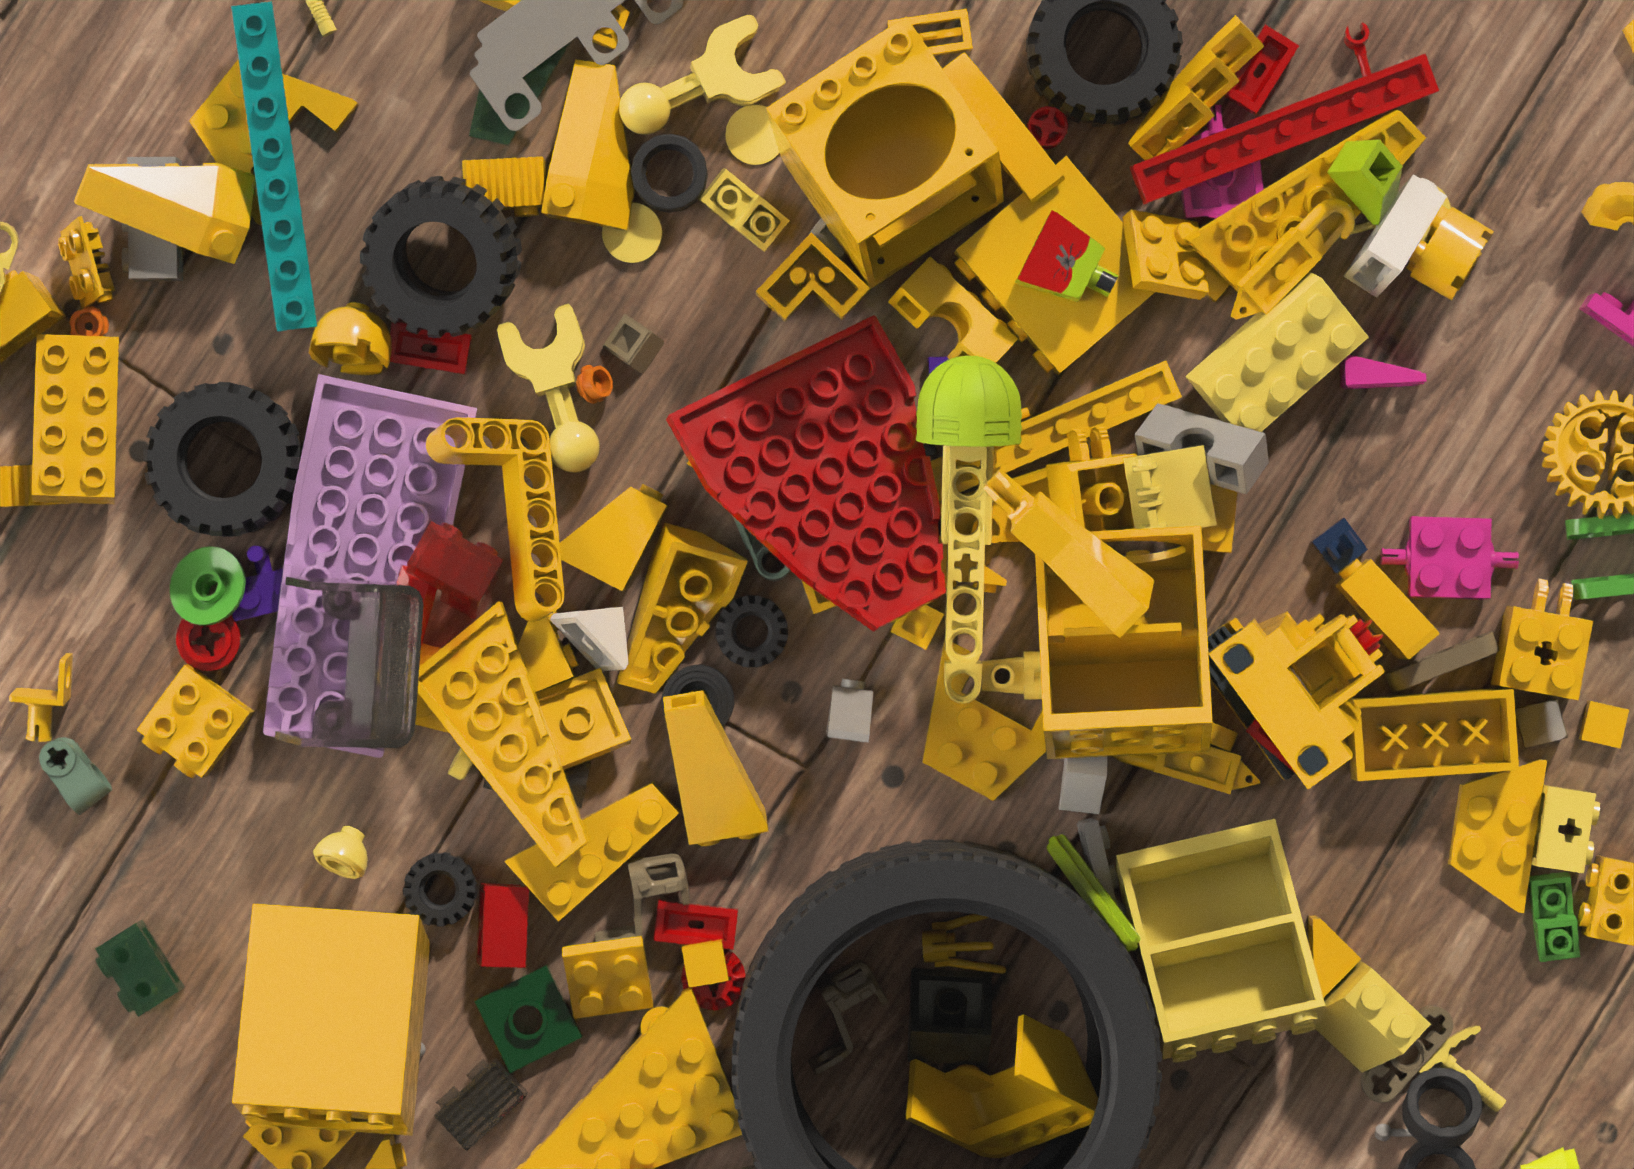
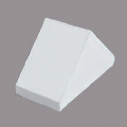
M623 607L555 613L550 618V621L596 669L601 668L602 671L626 669L629 662Z
M1107 756L1064 759L1059 810L1099 814L1107 778Z

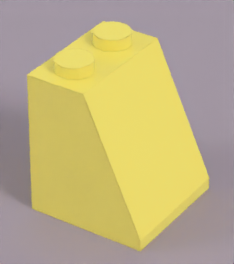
M1359 961L1323 998L1325 1009L1321 1023L1315 1024L1316 1030L1362 1073L1404 1054L1431 1025L1378 973L1362 961Z

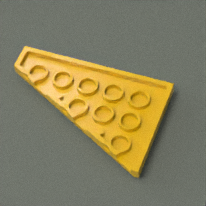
M692 987L681 992L678 999L663 1014L659 1015L648 1031L642 1034L620 1057L619 1062L603 1079L600 1078L589 1094L570 1110L559 1122V1126L516 1169H654L742 1135L738 1123V1112L735 1109L733 1092Z

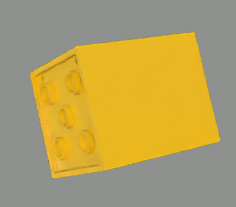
M906 16L766 108L783 163L870 289L1004 202L999 150ZM974 196L979 198L977 202H973L971 199ZM882 258L885 260V262L883 264H878V259Z
M1201 526L1089 531L1103 542L1157 541L1181 545L1178 548L1152 554L1147 550L1126 552L1124 557L1152 577L1154 585L1148 610L1120 638L1035 554L1043 726L1047 759L1209 752L1213 722Z
M267 904L252 905L232 1104L251 1125L413 1136L430 942L419 915ZM309 1114L326 1115V1120L311 1119ZM351 1117L367 1119L368 1122L351 1121Z

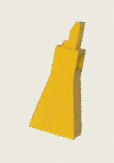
M1000 469L984 485V490L995 503L1008 513V517L1013 521L1010 532L1041 558L1119 638L1148 610L1154 579L1078 524L1041 491L1035 497L1031 496Z

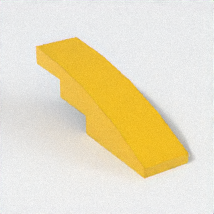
M1236 15L1203 46L1176 76L1169 89L1162 94L1160 100L1151 108L1128 142L1130 147L1144 160L1181 147L1215 116L1210 107L1239 82L1235 73L1264 47L1262 42Z
M965 52L942 68L999 150L1001 167L1032 203L1065 180L1063 174L1034 136Z

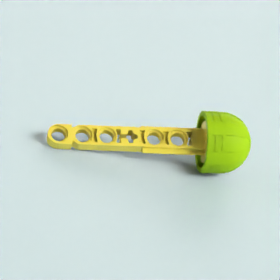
M979 356L955 357L936 367L929 374L921 388L916 411V441L943 445L941 544H947L945 650L950 659L944 662V685L950 699L962 704L969 703L977 698L981 690L982 663L978 659L982 653L985 545H991L993 501L983 487L993 477L994 446L1016 445L1022 441L1021 400L1016 384L1000 365L990 359ZM959 459L965 462L980 460V467L969 464L956 467V460ZM966 472L975 474L979 479L978 489L969 495L960 493L956 488L957 478ZM962 513H972L978 519V527L972 534H960L955 528V521ZM962 554H969L971 561L977 562L976 567L969 569V582L977 581L976 588L968 585L953 587L954 580L962 583L960 567H954L955 561L962 559ZM968 593L974 596L976 607L972 613L960 615L955 612L953 602L959 594ZM962 633L969 634L975 639V647L967 655L957 654L952 648L953 639ZM961 673L969 674L974 679L973 689L965 695L957 694L951 688L952 679Z

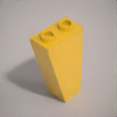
M704 691L663 697L664 713L689 845L712 846L719 843L722 839L734 837L752 839L763 832H769L765 807Z

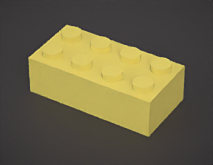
M1308 272L1267 315L1262 312L1256 313L1185 377L1221 421L1262 432L1369 337L1321 277Z

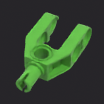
M1631 513L1622 514L1619 519H1616L1614 515L1604 516L1603 519L1589 517L1565 520L1567 540L1634 533V515ZM1634 573L1571 580L1573 600L1634 594Z

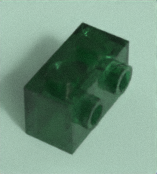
M143 920L136 922L95 948L99 955L95 958L98 967L107 978H114L121 989L117 992V995L122 1005L128 1012L134 1010L138 1017L185 988Z

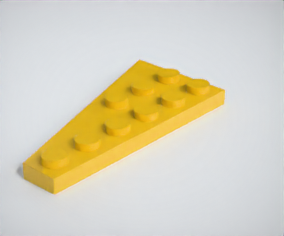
M1394 109L1188 235L1184 240L1238 292L1239 287L1236 283L1291 227L1295 228L1319 203L1327 199L1337 198L1344 200L1352 207L1355 219L1361 213L1359 208L1327 173L1346 142L1380 139L1400 164L1403 165L1426 137L1401 111ZM1338 212L1332 213L1318 227L1325 243L1322 256L1340 237L1344 229V217Z
M499 601L407 676L406 679L553 865L559 867L590 841L503 602Z

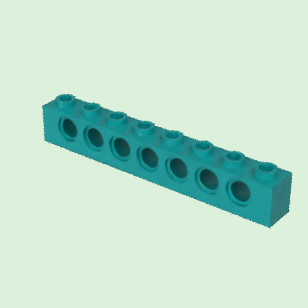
M270 1L231 6L277 331L316 327V312L273 3Z

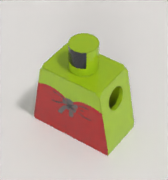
M1051 210L1015 283L1078 302L1086 287L1108 297L1119 275L1097 265L1105 250L1101 244L1059 213Z

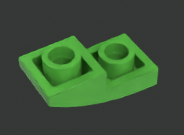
M1568 872L1530 876L1528 884L1539 961L1546 962L1580 957L1578 922L1573 911L1570 874Z

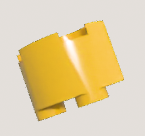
M1614 182L1599 185L1588 198L1581 213L1589 224L1618 231L1623 223L1631 222L1634 225V183Z

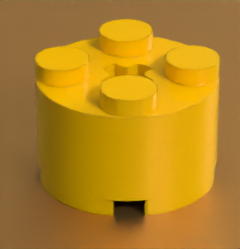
M1442 206L1427 233L1431 237L1429 243L1423 240L1420 241L1410 257V262L1406 269L1412 272L1410 275L1412 278L1452 301L1482 254L1483 247L1490 241L1494 231L1454 207H1451L1449 210Z

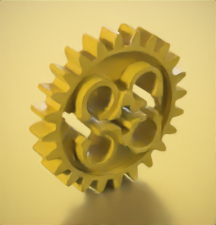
M1600 390L1595 392L1593 401L1590 403L1587 397L1582 394L1577 401L1578 408L1572 403L1567 402L1563 409L1565 415L1556 413L1552 420L1556 427L1548 426L1544 436L1549 441L1543 443L1541 451L1550 455L1543 459L1542 467L1554 468L1548 474L1546 480L1547 482H1560L1555 493L1556 496L1567 492L1571 495L1567 506L1572 507L1578 501L1582 502V514L1584 515L1590 511L1591 507L1597 508L1599 519H1603L1607 509H1612L1615 518L1619 519L1623 513V507H1626L1634 515V481L1626 482L1617 477L1610 489L1611 494L1604 490L1600 493L1597 492L1593 496L1590 495L1596 489L1604 471L1606 453L1603 451V448L1608 440V429L1604 428L1601 436L1596 439H1588L1580 431L1583 427H1589L1598 433L1606 419L1605 415L1612 419L1624 414L1625 416L1619 421L1611 439L1609 454L1613 460L1608 468V480L1612 481L1615 473L1619 470H1627L1634 475V444L1626 443L1620 435L1624 432L1634 434L1633 395L1630 394L1623 403L1618 401L1617 391L1613 390L1609 400H1604ZM1576 466H1590L1594 470L1595 476H1582Z

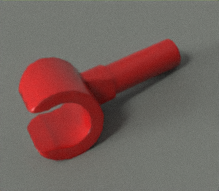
M1361 22L1360 31L1363 35L1362 39H1353L1350 36L1348 26L1343 38L1345 45L1349 49L1354 50L1362 77L1372 74L1365 47L1370 33L1368 26Z

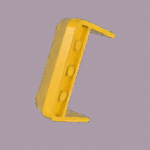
M1023 1014L1018 1016L1015 1066L990 1076L980 1071L975 1065L963 1064L954 1070L944 1073L917 1059L911 1060L906 1120L980 1156L1002 1158L1090 1125L1094 1117L1098 1096L1072 1039L1067 1037L1064 1032L1054 1030Z

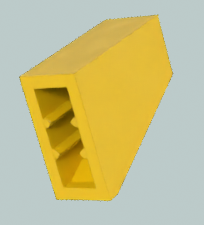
M644 484L641 485L639 491L633 487L628 488L560 542L561 560L624 591L668 507L660 502L664 494Z
M1356 558L1338 573L1342 579L1335 586L1365 621L1372 619L1371 629L1376 635L1383 634L1382 642L1396 658L1411 659L1440 634L1372 559H1365L1363 562H1360Z

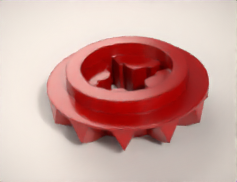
M231 615L217 624L207 625L211 633L225 634L224 637H220V640L214 642V656L211 650L209 651L207 645H193L192 641H196L204 635L203 629L205 627L182 619L176 632V646L180 656L188 665L202 671H214L223 668L233 661L240 648V629Z
M724 949L728 977H731V979L719 982L716 995H712V989H710L709 984L692 987L699 1008L716 1011L731 1006L740 997L746 978L745 970L740 959L732 951ZM685 964L681 976L683 989L689 988Z

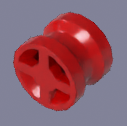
M1045 106L1038 108L1032 113L1026 128L1041 147L1048 150L1055 148L1063 141L1067 134L1068 123L1066 116L1055 107Z

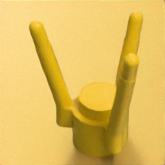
M969 914L946 922H933L932 930H922L924 963L935 962V967L951 966L1001 974L1006 972L1005 966L951 958L956 957L957 951L993 949L994 945L992 942H956L955 932L947 933L948 930L989 917Z

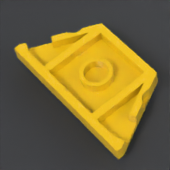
M1542 759L1521 765L1519 770L1500 771L1488 777L1460 784L1450 845L1449 865L1519 913H1524L1546 772L1547 760Z

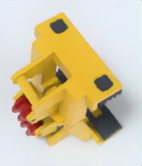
M1288 611L1259 624L1253 619L1246 627H1243L1237 618H1233L1208 636L1210 681L1245 729L1249 727L1255 718L1306 788L1310 789L1353 758V752L1344 742V739L1355 731L1361 710L1354 703L1352 697L1385 672L1380 664L1377 666L1374 664L1383 655L1378 649L1380 647L1378 641L1383 637V634L1373 635L1368 628L1372 623V619L1363 622L1361 618L1356 619L1354 615L1346 618L1344 614H1340L1324 625L1322 622L1325 619L1319 613L1307 621L1305 619L1297 624ZM1289 666H1291V667L1293 668V670L1295 671V673L1298 675V677L1301 679V681L1304 683V685L1306 686V688L1309 690L1310 693H1308V691L1305 689V687L1302 685V683L1299 681V679L1297 678V676L1294 674V672L1291 670V668H1290ZM1360 673L1362 674L1361 677L1349 683V679L1357 677ZM1253 738L1283 780L1290 779L1295 774Z

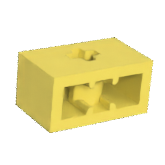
M1543 785L1532 865L1584 873L1585 865L1591 864L1594 853V843L1589 841L1591 825H1597L1600 814V803L1595 801V793ZM1568 821L1569 825L1574 826V832L1564 836V834L1558 832L1559 825H1566Z

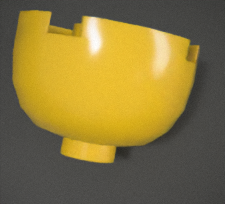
M351 302L346 304L345 307H338L325 313L320 318L312 334L308 353L314 361L328 368L329 361L342 364L340 370L342 373L374 375L382 372L383 365L388 368L392 339L386 323L378 315L371 312L367 305Z

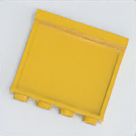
M1067 156L1056 164L1065 178L1064 181L1034 203L1023 192L954 252L958 258L954 264L968 281L975 278L985 289L980 293L985 302L995 312L1000 308L1010 319L1007 325L1011 332L1021 343L1027 339L1037 350L1032 356L1046 373L1053 369L1057 375L1155 293L1153 291L1133 288L1123 222ZM1051 210L1059 213L1105 248L1097 265L1119 275L1108 297L1086 287L1080 300L1076 302L1015 283Z

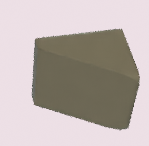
M624 314L602 347L639 373H644L662 348L664 341L652 331Z
M1550 698L1515 709L1524 748L1568 738L1557 699Z

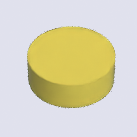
M461 747L448 771L449 775L458 780L466 777L473 764Z

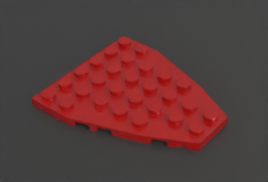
M875 315L669 414L666 418L704 489L800 580L871 631L879 630L937 600L946 593L945 574L941 569L943 544L939 543L938 521L941 519L940 503L930 456L926 457L924 444L916 441L917 416L914 398L917 395L915 385Z

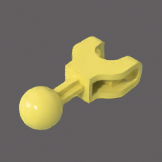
M746 15L714 29L709 37L703 56L691 62V74L661 88L651 83H638L628 88L621 97L619 104L620 117L625 126L638 134L655 133L667 123L671 109L701 95L704 96L707 104L718 99H724L735 105L749 106L778 92L786 83L781 72L770 69L766 72L750 74L743 71L736 63V49L744 42L752 39L757 32L758 23L755 17Z
M568 303L556 309L554 315L557 323V335L553 343L544 349H532L526 346L520 337L519 330L511 322L499 324L497 332L507 366L519 377L532 382L538 397L546 395L556 428L550 436L551 459L553 463L567 472H581L588 469L596 461L600 445L595 431L587 424L579 422L569 391L570 387L576 386L574 371L584 354L585 341L575 312Z

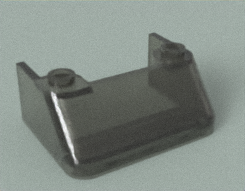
M286 576L285 585L322 591V605L325 612L336 619L350 620L345 699L323 702L315 711L313 731H275V739L301 747L400 748L405 746L414 735L424 607L423 598L419 591L414 587L402 584L338 578Z

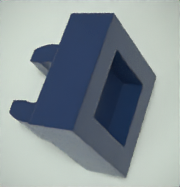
M1341 518L1310 541L1334 574L1368 550L1345 518Z

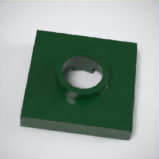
M547 964L474 1001L510 1073L583 1036ZM525 1005L537 1008L543 1018L541 1028L536 1033L530 1035L517 1031L513 1023L514 1013Z

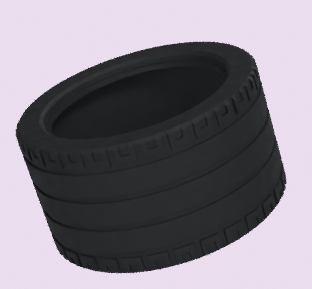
M948 839L921 840L920 843L902 842L901 844L881 847L879 851L873 853L866 852L861 854V856L840 864L841 867L833 872L830 870L824 874V876L809 885L800 897L797 896L776 919V924L773 928L769 929L754 955L751 967L749 966L737 1008L732 1048V1085L735 1109L738 1112V1123L745 1140V1145L748 1152L752 1153L756 1169H857L841 1157L825 1141L803 1106L797 1091L791 1062L796 1025L804 1003L816 981L828 965L844 949L879 926L900 918L930 912L978 914L997 919L1020 929L1048 948L1065 965L1080 996L1087 1030L1085 1069L1098 1096L1094 1117L1090 1125L1054 1138L1034 1159L1020 1169L1138 1168L1141 1162L1139 1155L1142 1149H1147L1152 1126L1154 1127L1156 1116L1153 1112L1154 1107L1159 1106L1160 1082H1162V1072L1158 1070L1159 1062H1162V1054L1160 1051L1159 1029L1154 1021L1156 1017L1154 1008L1152 1007L1147 988L1139 976L1141 975L1115 933L1075 891L1046 869L1043 870L1035 863L1014 853L1000 851L996 847L969 841L961 843Z

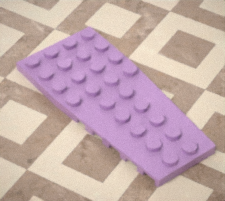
M318 374L292 495L263 733L265 735L377 758L383 756L413 655L412 651L379 642L401 564L438 574L452 529L465 465L442 464L434 461L427 453L426 439L432 431L450 418H475L477 408ZM445 434L448 444L455 447L454 440ZM414 602L408 604L407 617H411L414 613L416 606Z

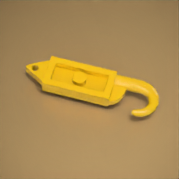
M1337 198L1327 199L1319 203L1295 228L1291 227L1236 283L1239 290L1231 317L1237 320L1260 312L1267 315L1323 258L1322 254L1325 243L1318 227L1328 216L1335 212L1342 214L1345 226L1340 237L1342 239L1349 237L1355 225V214L1352 207L1344 200Z
M1211 746L1209 752L1113 756L1123 763L1227 794H1231L1232 790L1260 783V780L1241 761V755ZM1247 775L1252 777V781L1249 783L1245 780Z

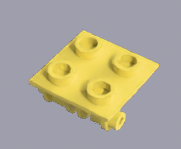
M1204 445L1123 458L1135 529L1201 526L1203 528L1217 525Z

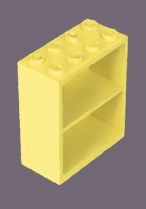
M1275 819L1116 855V872L1122 901L1126 908V916L1141 937L1135 952L1143 983L1147 988L1152 1007L1154 1008L1156 1016L1154 1021L1159 1029L1162 1059L1172 1057L1173 1062H1183L1195 1058L1197 1051L1212 1048L1213 1053H1221L1236 1048V1042L1252 1039L1253 1044H1260L1274 1040L1276 1038L1275 1033L1291 1030L1293 1035H1298L1316 1029L1315 1024L1321 1023L1325 1003Z

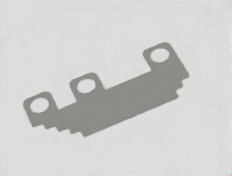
M521 0L477 33L482 47L475 52L474 56L478 60V65L470 70V76L509 130H520L536 118L542 109L541 103L523 77L574 38H579L592 59L599 65L609 63L628 48L629 39L610 12L625 0ZM635 0L652 24L662 23L683 5V0H672L668 10L657 13L649 8L647 0ZM608 27L616 33L618 42L612 52L604 54L594 48L592 39L598 29ZM514 93L525 95L530 102V110L522 119H513L505 111V101Z

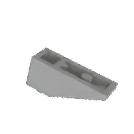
M842 679L841 686L833 685L826 731L827 737L869 742L873 691L865 689L866 682Z

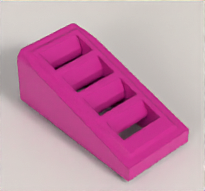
M1348 355L1339 363L1340 387H1343V389L1420 386L1427 382L1426 373L1353 355Z

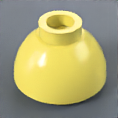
M343 826L340 832L332 833L323 838L313 850L316 861L325 869L339 876L356 879L363 877L367 869V851L362 843L365 835L356 828Z

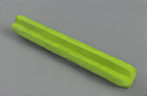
M1063 834L1057 837H1050L1046 849L1078 894L1109 926L1128 952L1130 950L1135 951L1138 948L1141 937L1075 847Z

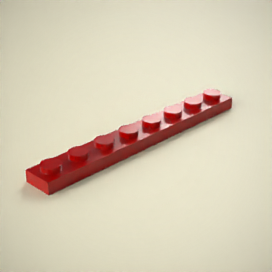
M1425 53L1134 164L1129 168L1144 205L1438 92L1439 88Z

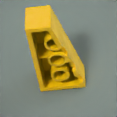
M653 781L582 818L590 842L561 866L555 867L537 843L507 858L504 862L559 922L680 813V810Z

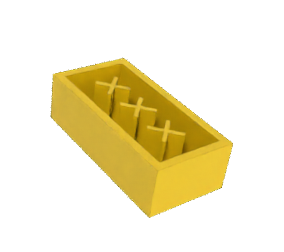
M14 270L5 275L6 280L0 294V363L35 339L36 334H42L66 316L39 277L25 271L18 274Z
M36 334L32 502L115 504L119 337Z
M1498 688L1352 698L1361 710L1356 729L1348 736V745L1353 752V758L1350 759L1351 779L1355 781L1519 770L1514 689Z

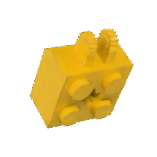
M1097 425L1092 427L1089 433L1092 458H1090L1085 431L1080 428L1070 430V433H1068L1070 461L1046 465L1050 500L1088 531L1135 529L1123 458L1134 457L1137 454H1111L1107 428Z
M1539 579L1536 582L1531 609L1506 606L1498 642L1500 651L1496 653L1491 685L1579 700L1593 621L1569 617L1573 586L1565 583L1562 584L1558 593L1556 614L1544 612L1549 586L1548 580ZM1541 642H1544L1546 649L1549 650V656L1547 659H1544V663L1540 664L1541 658L1534 655L1536 647L1542 648Z

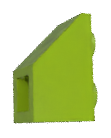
M1380 139L1348 141L1344 144L1327 173L1373 225H1379L1398 194L1403 166Z

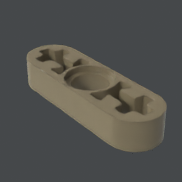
M1493 631L1392 669L1384 673L1391 693L1490 656L1500 651Z
M1427 1005L1418 1011L1425 1019L1428 1015L1436 1018L1441 1014L1442 1018L1439 1023L1443 1028L1439 1033L1431 1030L1424 1037L1425 1040L1431 1042L1427 1048L1418 1039L1413 1043L1418 1049V1056L1412 1064H1400L1397 1058L1389 1060L1394 1067L1404 1072V1074L1398 1078L1393 1072L1386 1080L1389 1086L1386 1092L1378 1089L1373 1093L1371 1090L1374 1087V1083L1371 1079L1375 1074L1383 1077L1390 1070L1387 1066L1380 1064L1362 1074V1090L1371 1100L1379 1103L1392 1100L1448 1039L1453 1031V1019L1445 1009L1437 1005Z

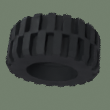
M1042 0L1034 14L1026 39L1025 52H1027L1028 56L1026 64L1029 75H1032L1034 78V87L1040 96L1044 95L1050 102L1048 106L1057 108L1069 116L1068 120L1078 124L1080 121L1090 123L1092 127H1103L1104 124L1117 126L1125 124L1132 118L1136 117L1137 119L1160 100L1162 94L1169 89L1175 79L1174 76L1180 66L1182 57L1180 55V47L1183 44L1182 31H1178L1176 24L1179 19L1175 10H1170L1166 0ZM1106 10L1123 16L1135 27L1140 37L1141 56L1136 69L1126 79L1115 84L1097 85L1084 80L1073 70L1067 58L1066 39L1070 28L1079 18L1093 11Z
M442 176L430 177L425 182L417 180L408 184L378 209L372 217V223L365 230L362 240L366 245L360 251V263L367 267V270L362 274L365 287L373 286L375 293L370 298L375 305L379 307L384 304L390 310L386 317L394 324L399 319L407 322L406 331L418 334L423 329L428 330V337L441 338L448 332L452 337L465 334L469 328L477 329L494 315L510 296L515 287L514 281L520 274L522 262L518 260V255L521 253L522 247L521 240L514 238L513 235L514 230L517 228L513 218L509 217L506 219L501 210L505 206L498 198L492 202L484 196L487 189L478 184L473 188L465 186L466 179L453 177L450 181H444ZM426 222L444 223L459 230L468 239L475 252L477 271L473 280L466 287L457 291L438 290L424 283L414 273L408 261L406 244L408 237L416 227Z
M231 382L204 383L194 386L195 389L189 392H181L173 398L175 401L170 406H164L157 414L159 420L155 427L150 426L146 436L150 438L148 450L144 449L143 461L147 462L148 472L144 474L147 485H151L154 490L153 498L157 504L164 507L168 512V516L176 523H181L188 527L187 529L210 536H242L245 533H254L264 528V525L270 521H275L283 514L282 510L288 503H292V495L303 447L299 444L297 437L299 432L295 424L289 420L288 413L264 393ZM218 422H232L246 428L257 440L262 456L260 473L253 485L240 495L230 498H217L203 492L195 485L187 468V454L193 438L203 428Z

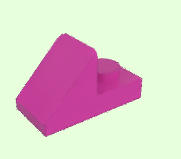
M1603 292L1601 296L1597 293L1588 295L1579 309L1634 347V300L1624 313L1621 311L1623 304L1610 294Z

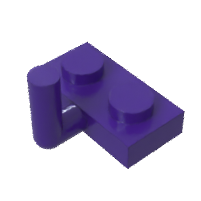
M251 546L247 551V557L254 562L257 575L245 578L246 585L243 598L237 609L232 613L235 622L278 612L283 569L272 570L269 553L264 546Z

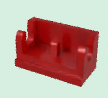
M480 883L476 963L481 967L526 968L529 888L527 886H521V884Z

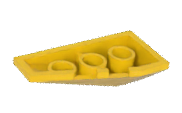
M575 59L548 170L541 210L542 214L551 219L628 231L635 191L628 159V144L625 139L623 121L619 113L621 98L615 65H599L596 62Z
M165 163V166L139 167L138 164H88L74 202L79 206L195 253L235 264L250 226L255 176L254 174L218 163H203V166H179L178 163Z
M664 523L650 560L627 642L629 664L625 670L619 671L618 684L656 694L685 658L684 653L699 635H704L710 627L709 622L722 606L726 607L734 598L748 562L747 559L701 532Z

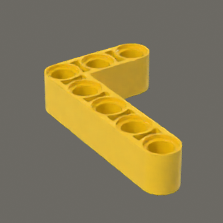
M459 417L448 419L428 435L426 439L427 453L434 461L442 464L502 466L515 606L519 615L525 620L531 622L540 621L559 609L564 602V584L548 431L541 423L534 420ZM445 434L454 440L455 447L448 444ZM483 436L489 438L493 448L485 444ZM520 437L528 442L530 450L523 446ZM524 475L532 481L533 488L526 484ZM528 514L535 519L537 528L529 522ZM531 553L539 558L540 567L533 562ZM535 592L543 598L544 606L537 602Z

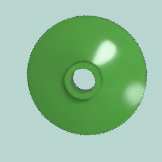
M208 546L190 552L179 562L171 577L170 598L174 609L183 619L196 625H213L225 620L237 609L243 598L246 585L244 569L240 561L223 548ZM218 584L216 591L210 596L209 590L211 586Z

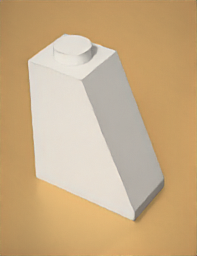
M1413 174L1401 187L1380 224L1376 225L1345 272L1344 277L1377 298L1402 272L1447 196L1440 192L1433 182Z

